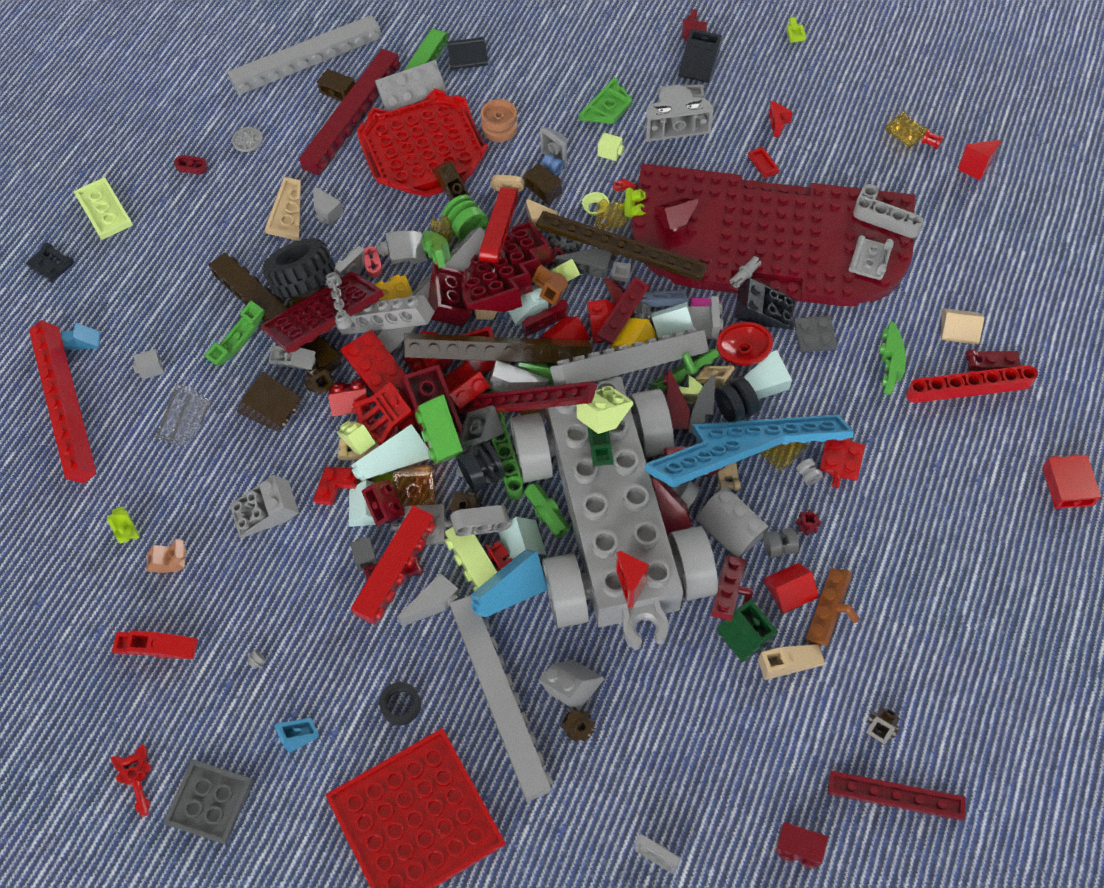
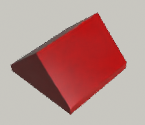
M994 140L966 144L957 167L958 170L981 180L990 168L1001 141Z
M574 316L564 317L539 337V339L591 340L579 317Z
M618 551L616 554V573L629 609L634 606L647 583L649 564L623 551Z
M796 563L763 578L764 584L782 614L819 598L812 571L800 563Z

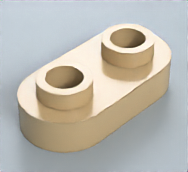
M494 175L491 178L490 186L495 191H499L500 187L516 188L518 192H521L524 189L525 182L519 176Z

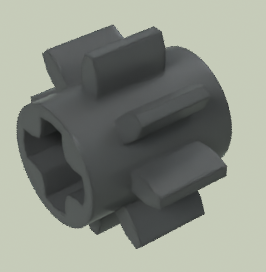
M640 302L631 318L651 320V308L646 303Z

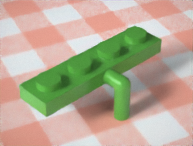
M709 349V352L698 354L691 359L689 353L686 352L681 355L685 363L671 370L676 382L679 383L685 379L686 375L697 373L703 365L712 364L714 359L720 355L717 349ZM663 376L649 383L651 390L661 389L662 392L666 391V386L663 385Z

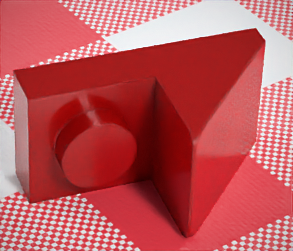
M770 101L768 114L773 137H780L784 124L791 123L793 113L779 103Z

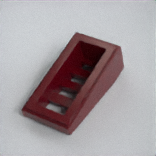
M606 277L604 282L616 305L626 289L618 281Z

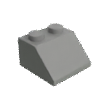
M568 660L552 664L539 681L549 695L579 712L604 681V677L575 660Z

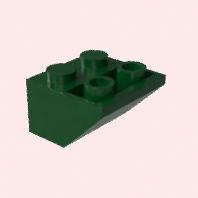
M752 599L734 611L732 621L725 620L716 629L742 663L772 643L778 634L777 629Z

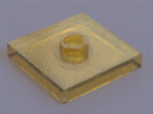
M790 442V444L777 445L759 454L782 472L807 449L808 445L806 443Z

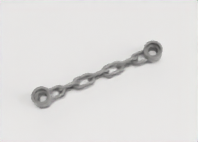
M332 272L326 276V283L329 288H333L331 295L333 299H336L334 308L339 311L335 316V322L339 329H345L352 324V320L349 314L342 310L344 301L339 298L342 293L337 288L341 285L342 280L338 274Z

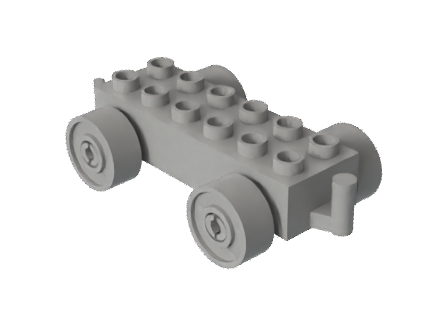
M621 376L594 381L597 384L596 390H600L605 386H611L627 397ZM661 389L629 395V399L633 401V406L617 428L609 430L614 465L593 467L588 438V428L590 427L577 419L576 405L545 408V417L549 429L546 432L540 412L510 418L513 444L523 483L552 478L551 457H556L584 572L580 573L574 553L544 558L542 560L549 602L556 628L587 623L589 618L586 600H591L598 628L623 623V636L627 644L634 650L640 649L642 644V638L636 631V624L641 620H649L654 624L655 641L659 645L664 644L669 630L665 613L679 611L682 599L686 602L716 595L718 580L711 545L706 532L701 526L670 532L667 537L650 475L645 472L646 458L659 456V454L664 453L663 449L666 447H674L671 417ZM618 551H623L649 564L647 583L634 606L629 609L616 573V554Z

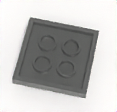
M192 759L163 824L227 845L254 780Z

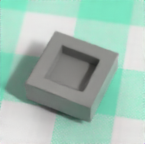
M614 262L611 279L629 282L631 264Z

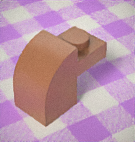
M175 539L170 547L153 545L147 552L146 571L168 573L182 570L185 567L186 548H183L184 540Z

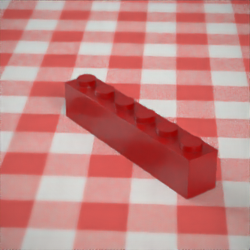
M416 506L411 507L352 605L351 610L355 616L373 625H376L378 620L381 621L386 612L385 608L388 603L393 602L396 596L395 591L406 579V572L414 566L417 559L416 556L419 551L424 549L428 535L435 531L436 521L434 515Z

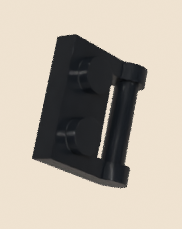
M46 242L42 245L41 250L28 260L26 264L30 269L53 283L73 265L74 260L69 256L63 255L54 249L50 243ZM51 254L62 263L58 265L47 258V256Z

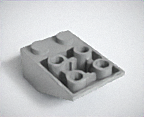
M272 475L230 504L239 538L283 524L299 513L289 481Z

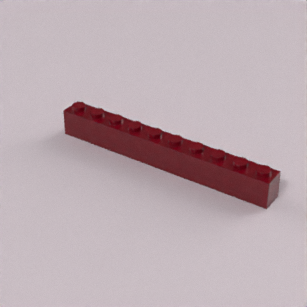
M385 49L380 50L299 157L303 170L320 176L323 170L327 168L328 163L335 157L340 147L344 145L345 140L352 134L362 117L367 114L371 105L376 102L379 92L375 80L393 75L400 69L401 63L398 54Z

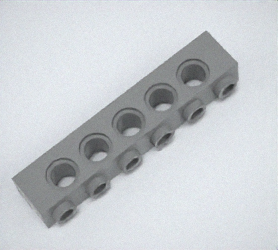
M424 295L382 300L370 304L362 312L350 316L352 324L348 328L339 329L337 325L335 326L342 335L368 332L371 329L379 331L427 325L434 314V310Z

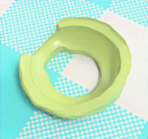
M592 192L584 196L582 206L587 213L598 216L608 210L609 200L601 192ZM592 203H599L602 206V209L598 212L588 210Z

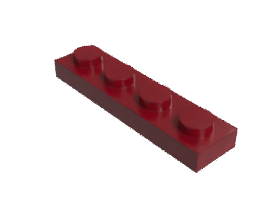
M634 277L596 336L612 346L650 285Z

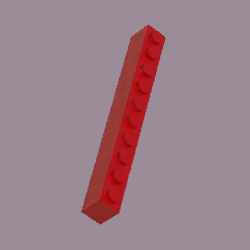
M40 320L29 329L64 476L65 479L84 484L95 476L97 472L58 326Z

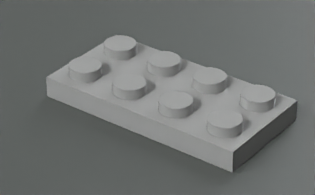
M436 60L375 80L386 111H392L422 101L434 88L447 92Z

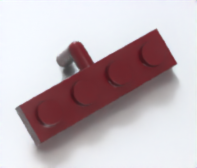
M726 555L712 608V617L732 621L738 594L744 595L742 605L752 599L753 590L740 586L746 559Z

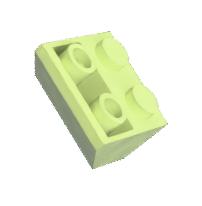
M605 386L595 391L592 403L576 405L577 419L598 434L617 428L633 406V401L613 387Z

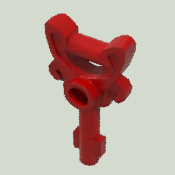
M144 744L137 748L135 754L125 758L111 757L112 764L120 772L117 774L116 780L121 784L125 783L126 785L133 786L137 801L134 805L136 812L140 813V817L148 816V808L151 807L149 799H145L141 783L146 779V773L152 770V766L147 763L148 751ZM138 762L135 767L125 769L126 766Z

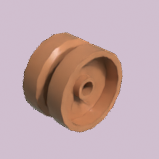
M495 99L484 104L481 109L482 132L484 136L493 142H505L512 139L518 129L515 105L504 99Z

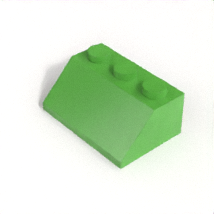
M444 395L419 405L415 416L418 424H422L423 431L421 433L424 442H428L430 460H434V463L438 464L456 458V455L460 454L463 450Z

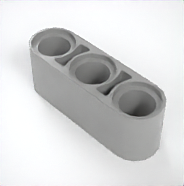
M504 505L457 510L450 516L456 536L501 532L511 526L508 512Z

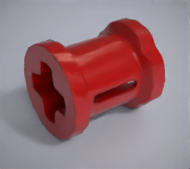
M928 129L923 137L922 144H929L937 150L944 136L931 133V130Z

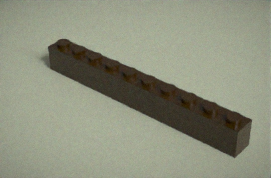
M224 252L208 264L213 276L246 306L250 301H253L265 311L262 317L264 322L290 308L283 305L282 300L278 296L274 297L267 286L263 287L256 276L252 277L246 267H241L233 256L230 257ZM317 336L314 341L300 346V348L315 351L316 361L313 367L317 366L328 369L332 373L342 365L340 352L335 347H330L324 337L320 338Z
M404 333L403 348L404 357L538 363H557V361L569 359V362H572L573 357L584 355L585 358H588V354L593 351V346L589 341L414 333Z

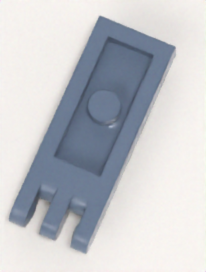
M685 290L646 292L640 302L646 303L649 307L657 308L676 306L687 302V295Z

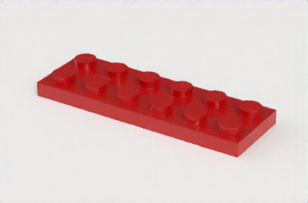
M372 329L341 348V353L373 395L391 381L407 401L400 382L402 376L406 374ZM413 414L398 426L400 431L412 424L414 429L419 432Z

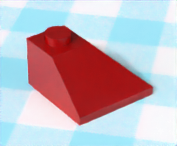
M606 299L587 302V316L593 344L605 342L596 335L616 306L615 303Z

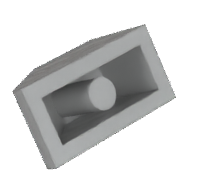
M317 187L313 188L316 217L320 222H325L331 226L344 213L341 201Z

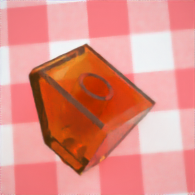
M415 465L393 472L394 489L403 510H405V506L435 505L436 482L434 465Z

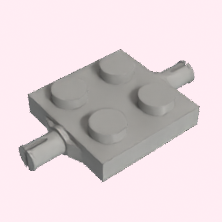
M444 504L416 505V507L434 515L436 521L435 531L428 535L426 545L445 544V531L447 528H452L453 524L451 520H447L445 517ZM405 506V517L412 506ZM402 522L391 523V531H398Z

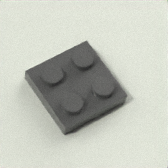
M831 316L794 318L793 323L800 353L836 350L837 342Z

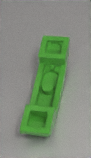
M250 301L241 311L240 315L242 318L220 344L215 342L204 356L217 367L228 361L250 339L265 311L253 301Z

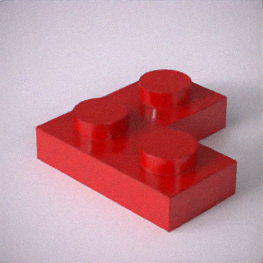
M325 467L313 501L316 504L333 505L339 488L356 489L359 479L354 476L353 468Z

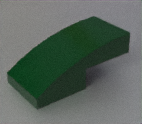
M588 428L593 467L614 465L609 431L598 434L591 428Z

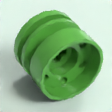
M460 195L452 199L442 213L444 222L460 241L471 230L481 227L485 231L488 225V217L468 195Z

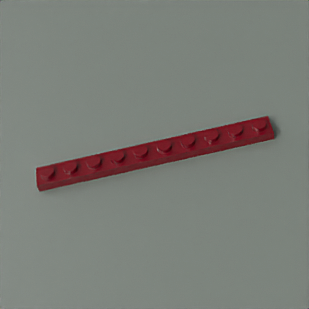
M593 381L479 394L461 409L455 404L454 406L458 417L466 416L468 412L488 406H494L497 413L589 404L593 401L597 384Z

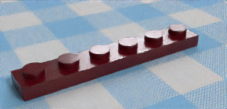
M837 771L829 772L828 795L959 821L965 820V796Z

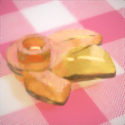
M602 199L598 203L596 208L598 215L595 219L598 228H620L627 222V218L622 216V201L609 205L605 199ZM603 219H607L605 224L601 223Z
M444 215L439 221L432 218L430 224L431 231L442 235L449 244L453 239V231L450 230L448 217Z

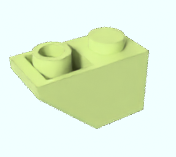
M347 421L337 431V434L354 453L361 455L376 444L363 424Z

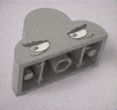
M670 85L665 87L659 94V102L652 104L647 110L646 142L711 133L714 111L712 104L704 98L693 97L690 90L684 86Z

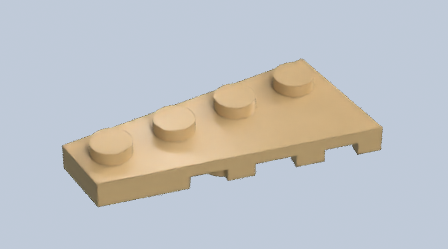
M288 177L283 178L265 227L266 234L299 241L300 180Z

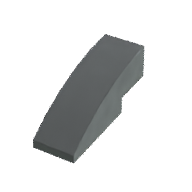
M715 376L709 377L696 397L691 410L687 433H693V424H705V415H713Z

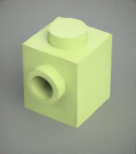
M603 133L598 143V156L617 161L619 155H622L624 151V146L622 145L623 138Z

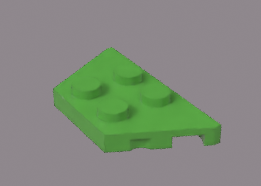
M614 77L579 114V120L615 124L632 105V98L626 93L623 86H619L617 78Z

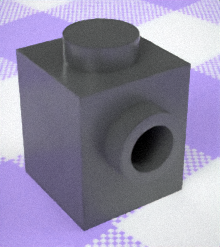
M369 537L358 538L350 543L359 572L364 571L363 567L377 564Z

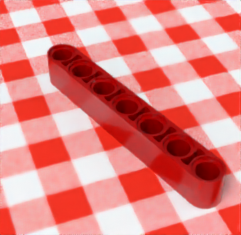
M500 187L481 244L480 262H499L517 204L518 189Z
M1026 365L918 378L911 381L906 397L910 402L919 403L1026 390L1035 382L1038 377V371L1035 367Z

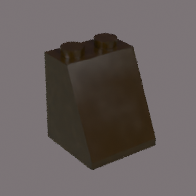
M262 372L241 400L237 413L277 432L280 427L285 428L288 424L290 413H296L300 407L298 402L301 397Z

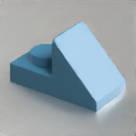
M75 323L74 331H62L61 338L65 350L98 349L101 333L87 326Z

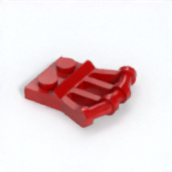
M391 381L372 397L352 404L353 409L356 410L357 423L365 426L371 437L378 442V445L389 440L395 427L401 425V422L414 412ZM373 403L377 404L370 411L364 414V406ZM382 411L384 415L374 424L370 425L368 423L369 420ZM389 421L382 435L378 434L376 431Z

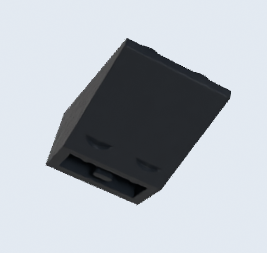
M691 29L678 77L709 83L720 52L722 35Z
M750 278L738 288L735 318L743 322H753L766 327L791 330L795 299Z

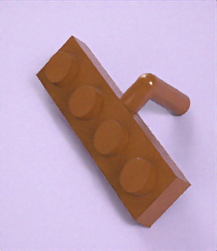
M830 569L806 637L808 643L828 646L839 612L846 613L853 623L859 621V617L852 606L842 604L852 577L850 570Z

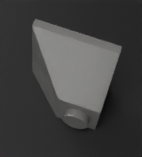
M541 127V152L544 155L551 153L556 159L560 158L563 160L564 169H566V137L554 129Z

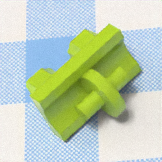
M630 187L627 188L626 199L624 203L620 204L619 210L624 213V216L631 219L633 216L646 214L641 210V207L644 208L643 204L635 205V202L646 199V193L641 189L634 191Z
M124 507L113 509L112 514L107 516V521L119 543L128 542L130 539H138L139 533L127 510Z

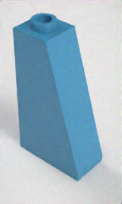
M524 550L470 595L473 612L476 615L488 617L546 591L547 586L538 552Z

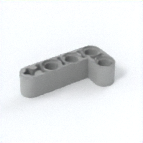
M867 184L863 187L854 208L853 215L855 218L909 238H915L919 235L924 222L921 216L876 200L879 190L875 185Z

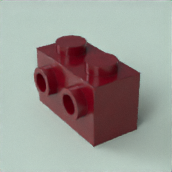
M390 479L373 483L361 491L376 527L392 523L405 515Z
M783 822L780 826L774 853L779 854V858L792 862L794 859L802 862L801 865L810 869L819 868L823 864L829 836Z

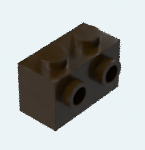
M326 69L317 80L319 93L342 102L355 85V80L336 71Z
M539 163L524 173V185L545 203H550L562 194V181L560 178L555 177L546 167Z

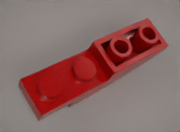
M130 630V632H116L112 653L194 660L198 639L147 631Z

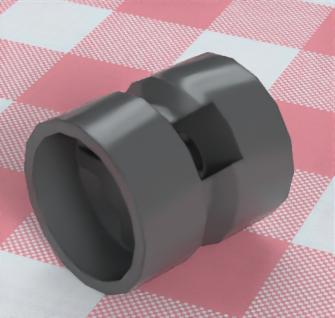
M793 527L781 529L779 533L771 531L763 534L764 547L769 558L782 556L783 552L786 555L798 553L799 543Z

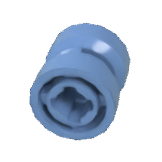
M548 153L543 158L541 165L557 176L564 168V161L560 158L556 159L553 154Z

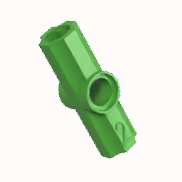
M538 483L529 485L524 494L534 507L539 520L542 523L545 522L556 538L565 536L570 531V526L560 514L556 502L552 498L549 499Z

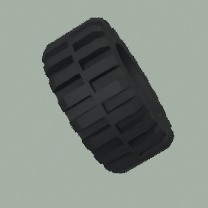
M305 238L284 245V247L277 249L275 253L269 255V258H266L263 263L262 272L275 295L281 298H292L308 294L310 291L326 283V276L335 271V263L326 244L318 238Z

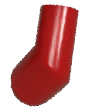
M626 179L613 182V189L618 192L629 187L635 191L638 187L637 184Z

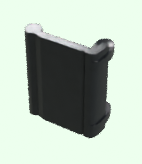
M484 37L447 41L451 70L488 65Z

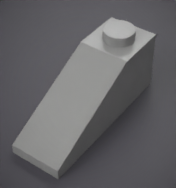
M272 346L268 364L312 370L316 361L315 351L300 348L288 354L280 346Z
M496 360L491 370L488 384L490 385L489 389L496 392L546 387L549 378Z
M440 573L397 616L399 624L403 627L447 610L450 607V603L459 600L458 588Z

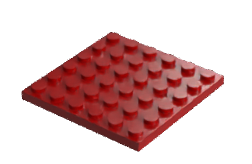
M443 728L325 794L370 888H436L506 845Z

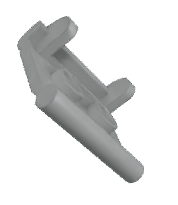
M859 236L849 271L881 280L886 272L894 241L887 239L886 243L883 244L868 240L865 236Z

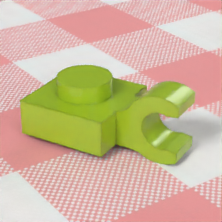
M790 17V23H788L786 30L790 43L805 41L806 34L803 25L797 24L796 17Z

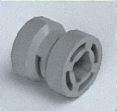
M812 458L804 460L796 467L798 473L803 475L806 485H812L823 477L820 469L815 467L816 463Z

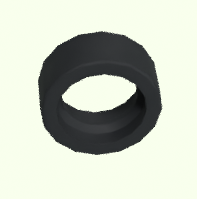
M395 682L383 690L379 706L383 717L389 723L406 725L417 718L421 710V700L417 690L412 685L406 682ZM406 692L413 700L411 710L401 716L392 714L388 709L389 698L395 693Z

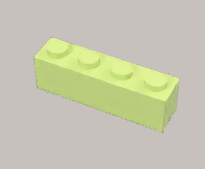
M453 527L445 531L447 538L444 540L449 550L453 549L456 554L453 557L458 566H463L465 570L463 574L468 583L470 581L473 583L474 587L472 589L474 592L494 576L497 571L475 535L456 536Z

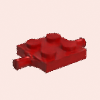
M850 438L825 441L819 469L833 476L831 484L833 488L835 484V488L840 487L841 479L857 481L865 450L864 444L853 442Z

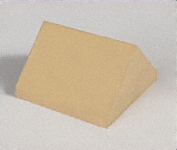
M943 308L941 340L978 345L985 317L977 312Z

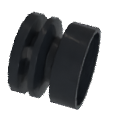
M488 441L482 442L481 447L479 445L474 447L476 456L470 450L456 455L461 473L473 492H477L487 486L485 477L492 483L496 482V477L500 480L505 478L501 459Z

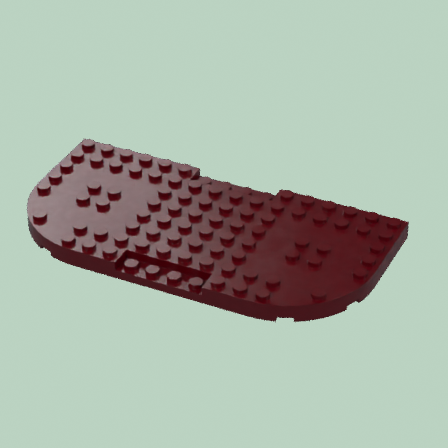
M641 164L637 190H643L646 193V199L635 202V205L643 204L644 208L641 207V210L646 214L632 217V240L708 264L707 271L701 282L645 264L656 275L670 279L674 284L696 289L738 294V288L732 286L735 282L731 284L730 279L739 272L741 266H745L753 256L759 258L757 263L761 260L762 264L752 273L750 278L795 299V301L834 306H858L859 303L877 301L894 291L900 285L910 266L913 256L914 238H909L864 222L853 215L856 201L863 188L811 183L810 187L743 180V175ZM878 191L876 200L915 214V194ZM684 197L698 199V204L687 224L681 226V229L677 231L665 229L654 210L655 206ZM861 235L865 236L868 240L883 244L886 243L887 239L894 241L886 272L881 280L849 271L855 247Z

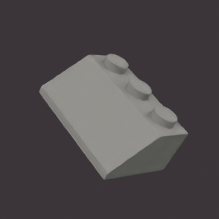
M724 486L712 496L695 518L732 556L738 558L763 539V534L768 529V525L727 486Z

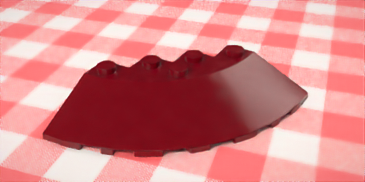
M531 220L511 228L512 231L507 233L498 263L480 262L479 254L474 255L470 260V266L463 273L462 283L463 299L468 309L507 312L522 307L521 295L533 291L531 281L537 268L540 265L546 266L553 263L550 244Z

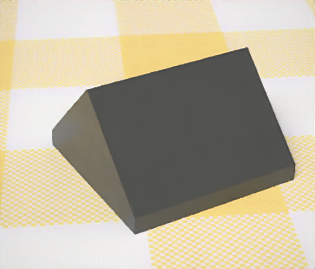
M488 406L467 413L459 440L462 448L486 442L504 433L495 407Z

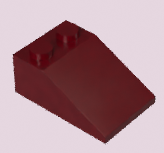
M433 264L428 302L434 310V314L430 320L462 327L470 317L471 309L467 308L462 294L463 271L448 267L438 268L437 264Z

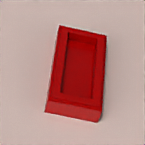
M763 147L748 152V158L764 179L779 174L780 169Z

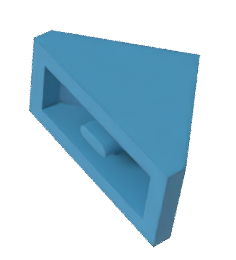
M311 718L277 723L274 726L282 745L289 753L319 737Z

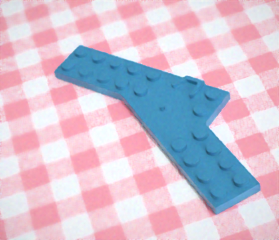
M839 414L693 424L692 432L699 441V444L646 463L645 472L667 483L669 486L676 487L679 484L694 480L717 469H722L727 465L780 444H790V442L807 443L809 441L825 442L832 439L845 440L846 438H853L854 431Z

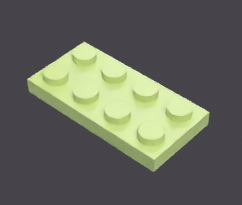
M105 177L73 191L101 240L133 226Z

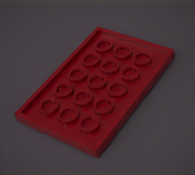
M353 271L342 276V283L337 287L342 293L339 298L344 301L342 310H345L349 316L362 312L366 306L378 302L384 296L380 288ZM327 285L260 325L262 331L288 354L299 350L300 346L305 343L314 341L320 334L329 332L333 326L337 325L335 316L339 312L334 308L336 299H333L331 295L333 288H329Z

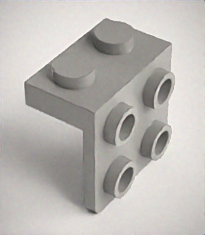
M711 296L710 307L688 306L694 328L697 331L705 330L706 339H717L719 331L723 330V319H720L722 304H719V296Z

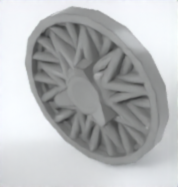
M254 127L241 128L232 137L233 146L241 152L254 151L259 148L263 141L262 133Z

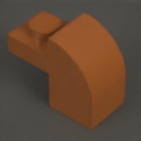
M540 265L532 278V282L542 288L539 295L541 298L553 306L560 302L568 286L566 278L561 273L554 274Z

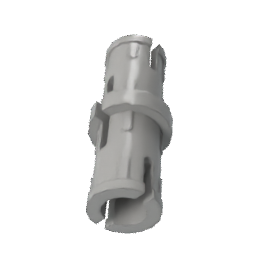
M753 256L745 266L743 265L739 268V272L730 279L731 284L735 282L732 285L733 287L739 288L746 279L752 276V273L762 264L761 260L757 263L758 257Z

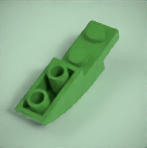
M427 230L423 231L424 237H421L424 253H428L429 258H433L434 263L437 262L438 268L446 267L445 261L451 260L447 240L438 233Z
M890 321L888 328L883 330L882 339H885V341L881 343L879 353L882 354L881 361L885 362L884 370H887V374L883 375L881 385L884 386L883 393L889 395L893 391L895 381H901L906 366L904 343L897 326L892 321Z

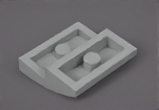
M395 231L385 233L392 264L410 261L412 265L428 261L423 250L421 232Z

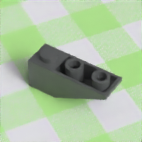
M592 248L558 255L555 257V267L573 259L581 275L606 278L611 265L612 253Z

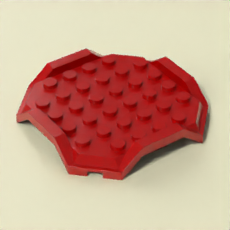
M435 88L422 102L392 111L372 107L367 114L365 123L362 122L357 129V136L374 180L377 183L423 197L444 192L431 169L445 161H452L464 183L475 172L488 150V143L484 142L479 134L466 98L458 95L452 97L446 95L445 91Z

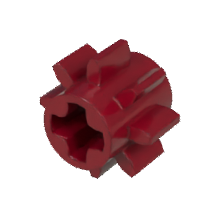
M810 510L806 513L800 512L799 518L795 522L796 525H799L798 532L802 531L807 536L812 532L816 534L818 527L822 523L817 518L819 514H815Z

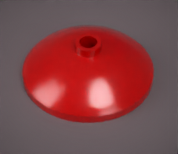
M738 322L729 325L722 330L717 338V350L720 356L727 362L740 366L753 365L763 361L769 356L773 348L771 333L762 325L753 322Z

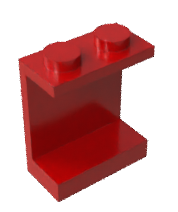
M468 361L463 362L444 377L449 395L459 409L490 387L481 372L478 371L476 373Z

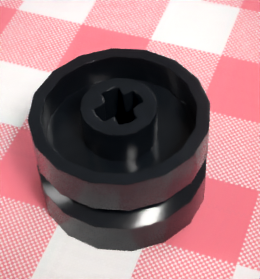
M739 376L729 381V384L725 383L715 388V401L726 421H743L745 417L749 418L759 413L758 397L751 384L744 377Z

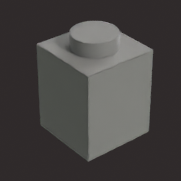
M156 349L134 355L135 363L132 364L136 374L139 373L142 380L164 374L162 361Z

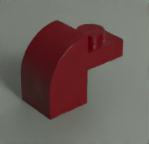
M692 9L691 14L687 15V19H683L682 37L686 41L691 29L707 32L708 22L697 21L698 10Z

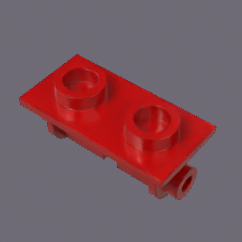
M496 541L492 544L493 547L491 548L486 544L488 550L486 554L492 563L495 562L498 567L496 571L499 572L512 559L503 560L509 554L503 543Z

